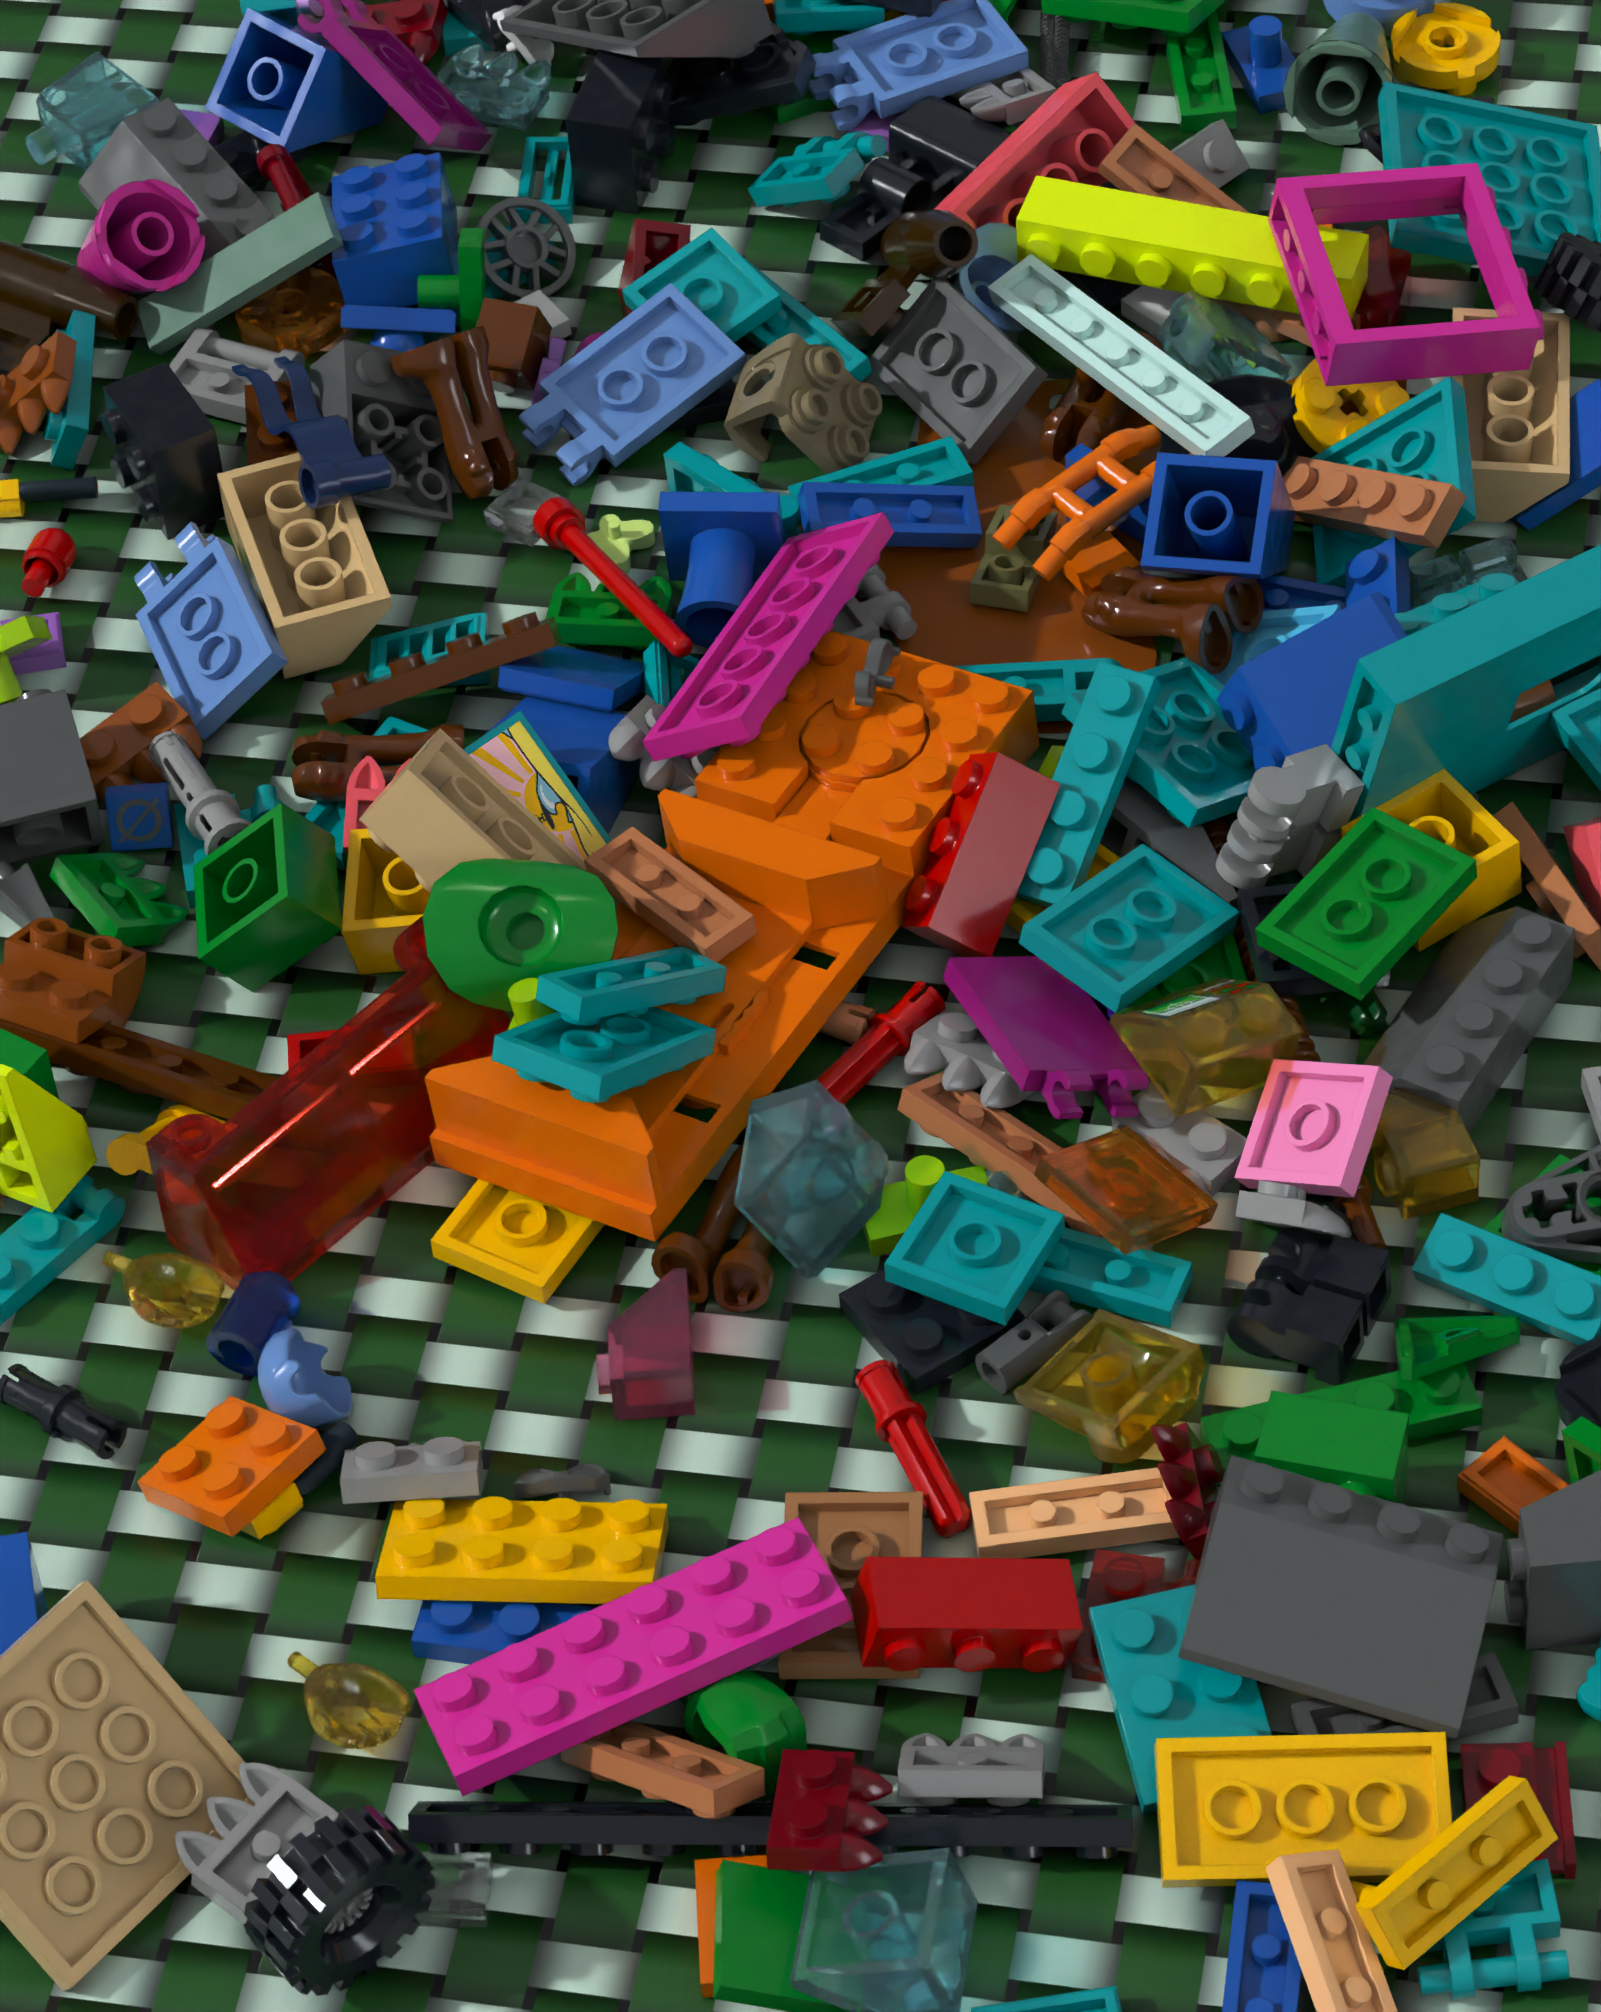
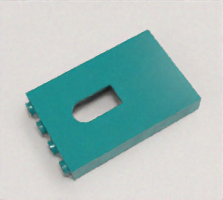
M1601 544L1358 659L1331 749L1365 784L1348 823L1366 814L1371 807L1376 808L1442 769H1445L1470 794H1473L1566 748L1550 728L1551 712L1601 688V658L1597 666L1554 686L1555 702L1510 724L1509 722L1520 693L1601 655Z

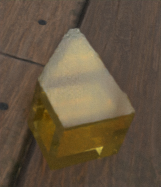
M1390 1086L1370 1147L1375 1159L1374 1173L1376 1182L1383 1197H1393L1403 1220L1478 1201L1480 1156L1458 1111Z

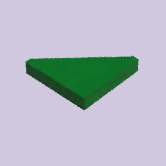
M1516 1315L1397 1318V1321H1394V1345L1402 1381L1414 1380L1520 1343V1319Z

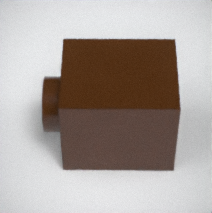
M484 297L476 327L484 325L490 343L488 368L493 390L502 393H513L516 387L534 391L550 337L551 325L536 306Z

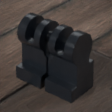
M1299 1228L1282 1229L1276 1234L1269 1247V1256L1265 1257L1257 1268L1255 1280L1248 1284L1243 1293L1242 1304L1234 1309L1226 1325L1227 1333L1239 1348L1251 1355L1262 1358L1276 1355L1314 1368L1317 1380L1333 1386L1343 1384L1364 1345V1336H1369L1391 1295L1389 1250L1335 1236L1332 1243H1329Z

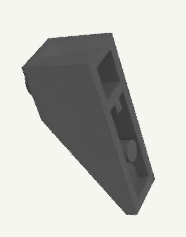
M1126 776L1100 844L1120 858L1141 844H1145L1235 908L1237 893L1233 885L1226 882L1217 872L1215 863L1218 855L1202 824L1188 828L1182 822L1170 816L1166 808L1146 789Z

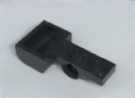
M937 96L924 98L892 122L889 128V159L879 157L873 160L861 176L858 194L820 221V240L863 262L880 249L881 237L895 219L912 211L933 210L1012 133L979 119L973 114Z

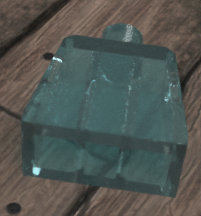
M97 51L39 93L36 103L41 128L26 136V146L33 159L40 165H44L63 154L86 172L122 120L158 103L159 100Z
M1194 291L1187 292L1174 301L1171 306L1170 315L1157 333L1156 338L1160 341L1166 354L1204 383L1221 377L1245 374L1274 377L1286 381L1294 370L1248 319ZM1231 356L1235 361L1242 356L1246 362L1242 366L1235 367L1232 364Z

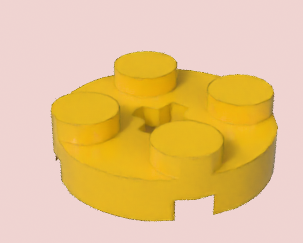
M1458 3L1433 4V13L1423 14L1418 17L1417 9L1407 12L1398 19L1391 31L1390 55L1393 62L1394 77L1404 83H1415L1432 89H1444L1453 96L1471 94L1475 91L1477 82L1487 78L1499 63L1501 46L1499 30L1495 32L1491 28V18L1481 10ZM1446 44L1453 45V47L1443 48Z
M1316 358L1297 377L1291 394V399L1295 396L1297 412L1293 415L1296 428L1304 441L1317 453L1324 451L1410 400L1409 394L1399 386L1397 381L1326 386ZM1341 397L1351 400L1357 406L1360 415L1356 412H1352L1348 416L1340 409L1344 402Z

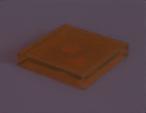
M1128 1126L1042 1156L1034 1173V1176L1125 1255L1211 1222L1218 1206L1215 1200Z

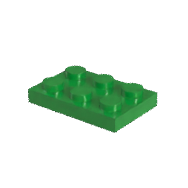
M1371 807L1255 928L1257 945L1361 1001L1477 878L1476 860Z

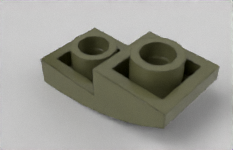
M1000 504L985 534V554L970 582L969 603L1028 612L1041 580V576L1031 566L1049 547V541L1055 534L1058 513L1051 512L1042 518L1033 530H1028L1011 551L1008 552L992 538V535L1011 515L1009 511L1015 504L1010 506Z

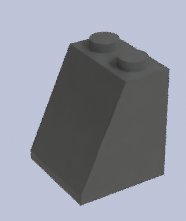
M36 689L22 694L18 697L17 701L0 705V860H8L12 866H17L105 844L97 797L66 690L52 692L48 689Z
M1601 1470L1521 1508L1518 1538L1507 1539L1506 1550L1510 1580L1504 1582L1506 1614L1509 1623L1520 1622L1525 1650L1599 1643L1601 1636Z

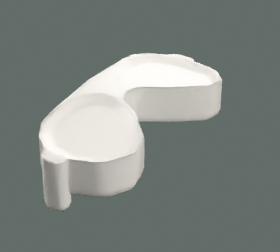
M514 5L494 13L492 18L497 20L500 30L511 41L507 43L506 50L509 53L520 51L528 64L533 69H536V72L550 69L551 61L554 57V44L551 40L534 39L531 36L502 30L500 21L523 6Z

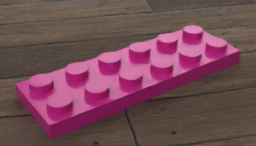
M884 512L787 538L642 741L654 762L679 755L682 759L693 758L708 748L728 743L731 747H738L750 742L762 731L761 724L775 705L784 699L787 694V686L796 673L809 663L811 659L810 653L821 637L833 628V620L843 605L856 595L858 591L857 585L866 572L880 560L881 556L879 553L895 532Z
M799 1517L777 1527L767 1529L761 1534L717 1554L705 1557L697 1563L648 1585L638 1587L634 1591L586 1613L576 1615L568 1621L535 1636L512 1644L455 1672L447 1673L439 1679L413 1691L462 1796H465L853 1620V1616L845 1595Z

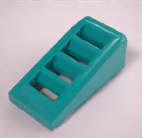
M487 613L462 615L372 638L369 681L391 673L389 666H387V657L399 656V658L410 654L422 652L425 661L447 654L445 643L459 637L479 632L482 641L490 639ZM490 669L443 686L489 684Z

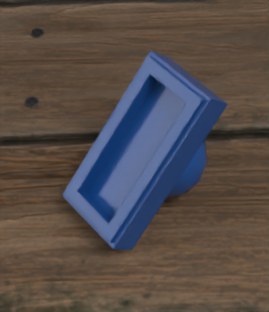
M344 305V307H341L340 327L342 329L376 330L372 335L370 345L406 352L425 345V338L422 333L456 334L457 314L453 310Z

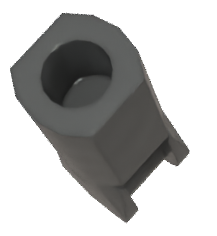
M1062 1290L1053 1291L1020 1323L976 1355V1367L981 1378L1001 1395L1006 1393L1049 1359L1080 1343L1092 1328L1093 1315L1085 1309L1076 1311L1069 1305V1296ZM1051 1326H1054L1052 1330L1047 1331Z

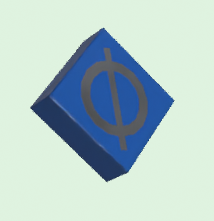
M168 782L109 786L106 788L105 801L112 852L173 847L175 836Z

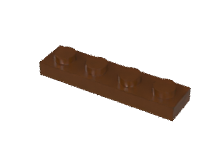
M536 612L528 613L502 623L501 625L504 630L502 635L482 641L479 632L471 633L445 643L447 654L425 661L423 653L417 652L388 663L390 674L373 680H368L365 671L339 679L331 683L334 693L327 695L320 702L327 722L331 725L555 647L561 641L555 619L550 617L539 621Z

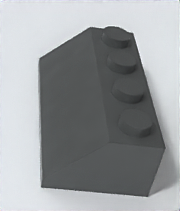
M170 98L164 99L122 120L78 182L79 190L98 211L111 192L129 182L157 179L178 188L195 205L199 217L196 219L201 236L205 235V249L200 263L275 218ZM294 275L282 281L281 283L269 289L268 291L264 292L263 294L259 295L258 297L254 298L253 300L249 301L248 303L293 281Z
M1516 906L1465 924L1453 932L1363 1063V1065L1380 1066L1393 1077L1379 1122L1458 1152L1571 982L1575 928Z

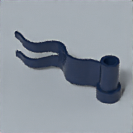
M286 356L274 358L276 366L284 369L288 376L296 422H292L286 414L277 387L268 373L261 369L248 368L244 364L232 366V371L236 375L246 377L252 383L257 394L262 419L268 432L273 436L289 433L295 441L303 462L299 468V487L303 500L310 509L333 506L342 497L390 487L391 469L387 458L381 453L362 457L355 445L346 421L338 414L327 417L321 416L316 406L309 375L300 362L290 361Z

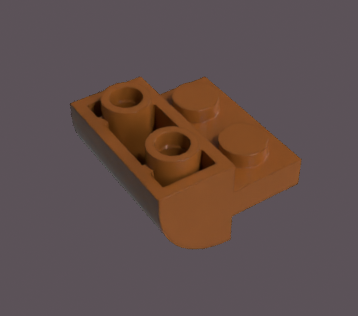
M38 917L5 939L4 962L0 964V1019L75 1044H79L107 1023L123 1028L134 1010L141 991L145 973L146 952L125 946L115 937L106 935L94 936L70 928L66 922L60 919Z

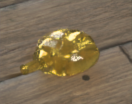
M109 1251L103 1257V1265L123 1274L124 1290L136 1314L142 1320L157 1326L184 1329L195 1327L199 1323L205 1322L214 1315L225 1290L222 1276L215 1269L182 1254L174 1253L172 1255L171 1252L151 1254L131 1260Z
M293 1652L287 1660L290 1668L306 1678L303 1686L304 1702L313 1729L320 1738L332 1742L339 1747L366 1749L385 1743L396 1735L404 1718L410 1711V1699L404 1687L376 1668L365 1664L360 1665L359 1663H330L318 1666L300 1652Z

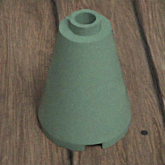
M1353 12L1346 14L1302 51L1292 62L1287 72L1283 89L1286 110L1292 119L1295 116L1306 128L1305 133L1314 140L1335 146L1358 144L1361 142L1359 133L1364 127L1380 124L1378 96L1384 82L1394 83L1386 34L1381 23L1366 13Z

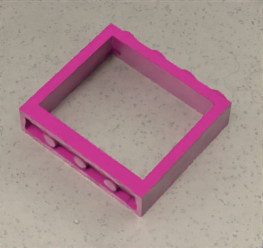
M1477 163L1276 179L1268 222L1326 386L1530 369L1537 340L1543 339L1544 336L1542 314L1540 310L1533 309L1528 296V281L1525 270L1522 267L1517 268L1512 255L1510 231L1506 226H1501L1496 213L1494 190L1491 186H1486ZM1459 214L1498 318L1354 330L1317 225Z

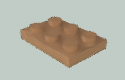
M923 1491L785 1493L784 1523L799 1517L845 1595L852 1616L850 1595L866 1556L923 1557ZM854 1617L853 1620L782 1651L778 1655L779 1679H920V1668L899 1672L885 1667H862Z

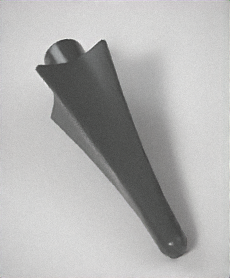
M0 860V911L22 928L38 917L55 918L42 893L29 863H25L16 871L8 860Z

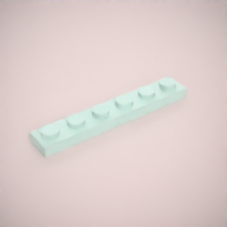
M1028 255L988 286L992 302L1193 455L1225 457L1255 434L1249 415L1034 255Z

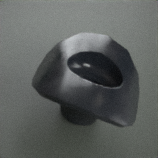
M1252 374L1221 377L1206 383L1249 415L1254 426L1255 434L1225 457L1277 461L1284 478L1298 456L1312 458L1319 454L1304 441L1296 428L1293 415L1297 412L1295 396L1291 399L1293 385L1279 378ZM1162 431L1161 453H1190Z

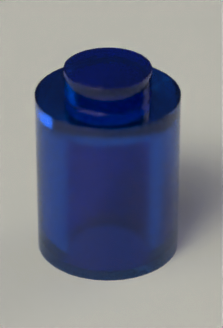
M272 1271L245 1274L206 1338V1346L211 1355L220 1364L236 1373L248 1376L258 1375V1363L264 1346L273 1334L290 1328L300 1312L301 1302L295 1293L292 1283L284 1276Z

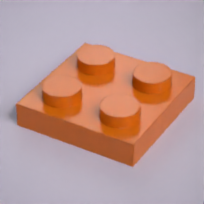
M230 1395L222 1404L214 1407L206 1415V1418L175 1447L166 1451L160 1457L158 1463L137 1482L148 1502L234 1537L327 1449L317 1429Z

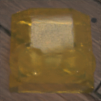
M1098 1309L1093 1314L1094 1317L1023 1386L1019 1385L1013 1392L1017 1402L1072 1431L1086 1436L1092 1453L1098 1459L1111 1463H1129L1141 1457L1156 1443L1150 1429L1151 1425L1166 1424L1173 1426L1195 1404L1199 1396V1385L1206 1368V1363L1200 1345Z

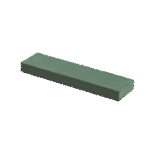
M316 192L200 263L199 267L182 284L170 290L153 292L138 301V314L149 349L158 355L164 354L189 339L198 327L207 328L342 246L343 241L329 200L319 192Z

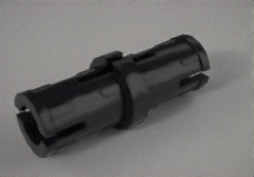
M18 1363L8 1368L11 1375L19 1378L18 1382L5 1374L0 1378V1402L38 1421L39 1426L42 1427L41 1430L53 1438H60L63 1435L94 1452L97 1457L105 1460L115 1454L114 1449L105 1445V1441L113 1444L118 1449L122 1446L126 1438L127 1424L122 1419L113 1417L84 1401L80 1390L66 1384L58 1387L31 1372L26 1366Z

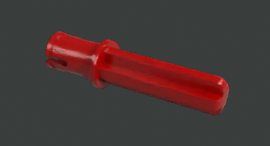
M917 981L885 1014H875L869 1021L870 1029L794 1101V1111L801 1117L804 1124L811 1128L824 1125L895 1056L904 1057L910 1049L913 1032L946 1010L941 995L932 986L926 989L925 982Z
M882 1359L868 1364L860 1370L856 1376L855 1383L865 1400H867L877 1421L875 1431L879 1439L890 1443L914 1490L923 1491L924 1509L936 1532L944 1538H950L956 1533L965 1532L971 1526V1510L925 1426L927 1414L923 1405L913 1402L898 1374L894 1362L890 1361L888 1363L887 1360Z

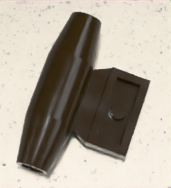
M947 210L912 211L899 216L883 233L879 245L881 256L890 267L877 279H868L830 321L845 336L872 337L876 332L880 336L885 335L905 314V311L900 306L911 295L907 290L914 280L946 279L959 273L975 257L978 250V237L975 230L958 215Z
M0 241V375L7 376L21 363L24 355L32 346H41L52 336L53 329L66 331L73 310L96 315L94 337L124 340L133 332L139 316V305L134 297L105 283L82 267L6 241Z

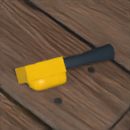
M85 477L27 481L22 483L19 479L0 480V518L24 517L25 502L98 498L97 478Z
M341 1422L320 1435L327 1450L241 1531L261 1539L264 1535H269L278 1530L303 1508L301 1496L312 1492L335 1472L343 1462L345 1450L352 1449L358 1442L359 1438L354 1429L346 1422Z

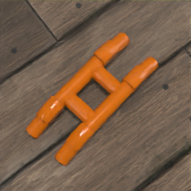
M1151 424L1136 429L1126 428L1113 432L1100 441V446L1040 488H1034L1025 494L1009 511L1011 515L992 535V538L1002 548L1010 552L1028 530L1032 531L1042 518L1051 513L1053 507L1071 519L1049 541V547L1031 566L1041 577L1049 582L1068 560L1072 561L1083 547L1092 542L1091 538L1151 496L1156 461L1143 468L1139 476L1122 465L1121 462L1137 456L1139 452L1159 446L1161 443L1159 429ZM1099 476L1117 491L1093 507L1074 492Z

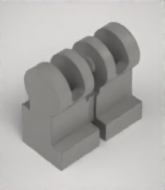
M1327 744L1286 756L1281 768L1269 766L1258 769L1249 784L1248 796L1243 799L1238 809V819L1232 823L1228 832L1227 843L1222 846L1215 863L1217 872L1226 882L1240 889L1264 887L1269 877L1296 869L1305 877L1340 841L1341 831L1339 829L1348 823L1365 784Z

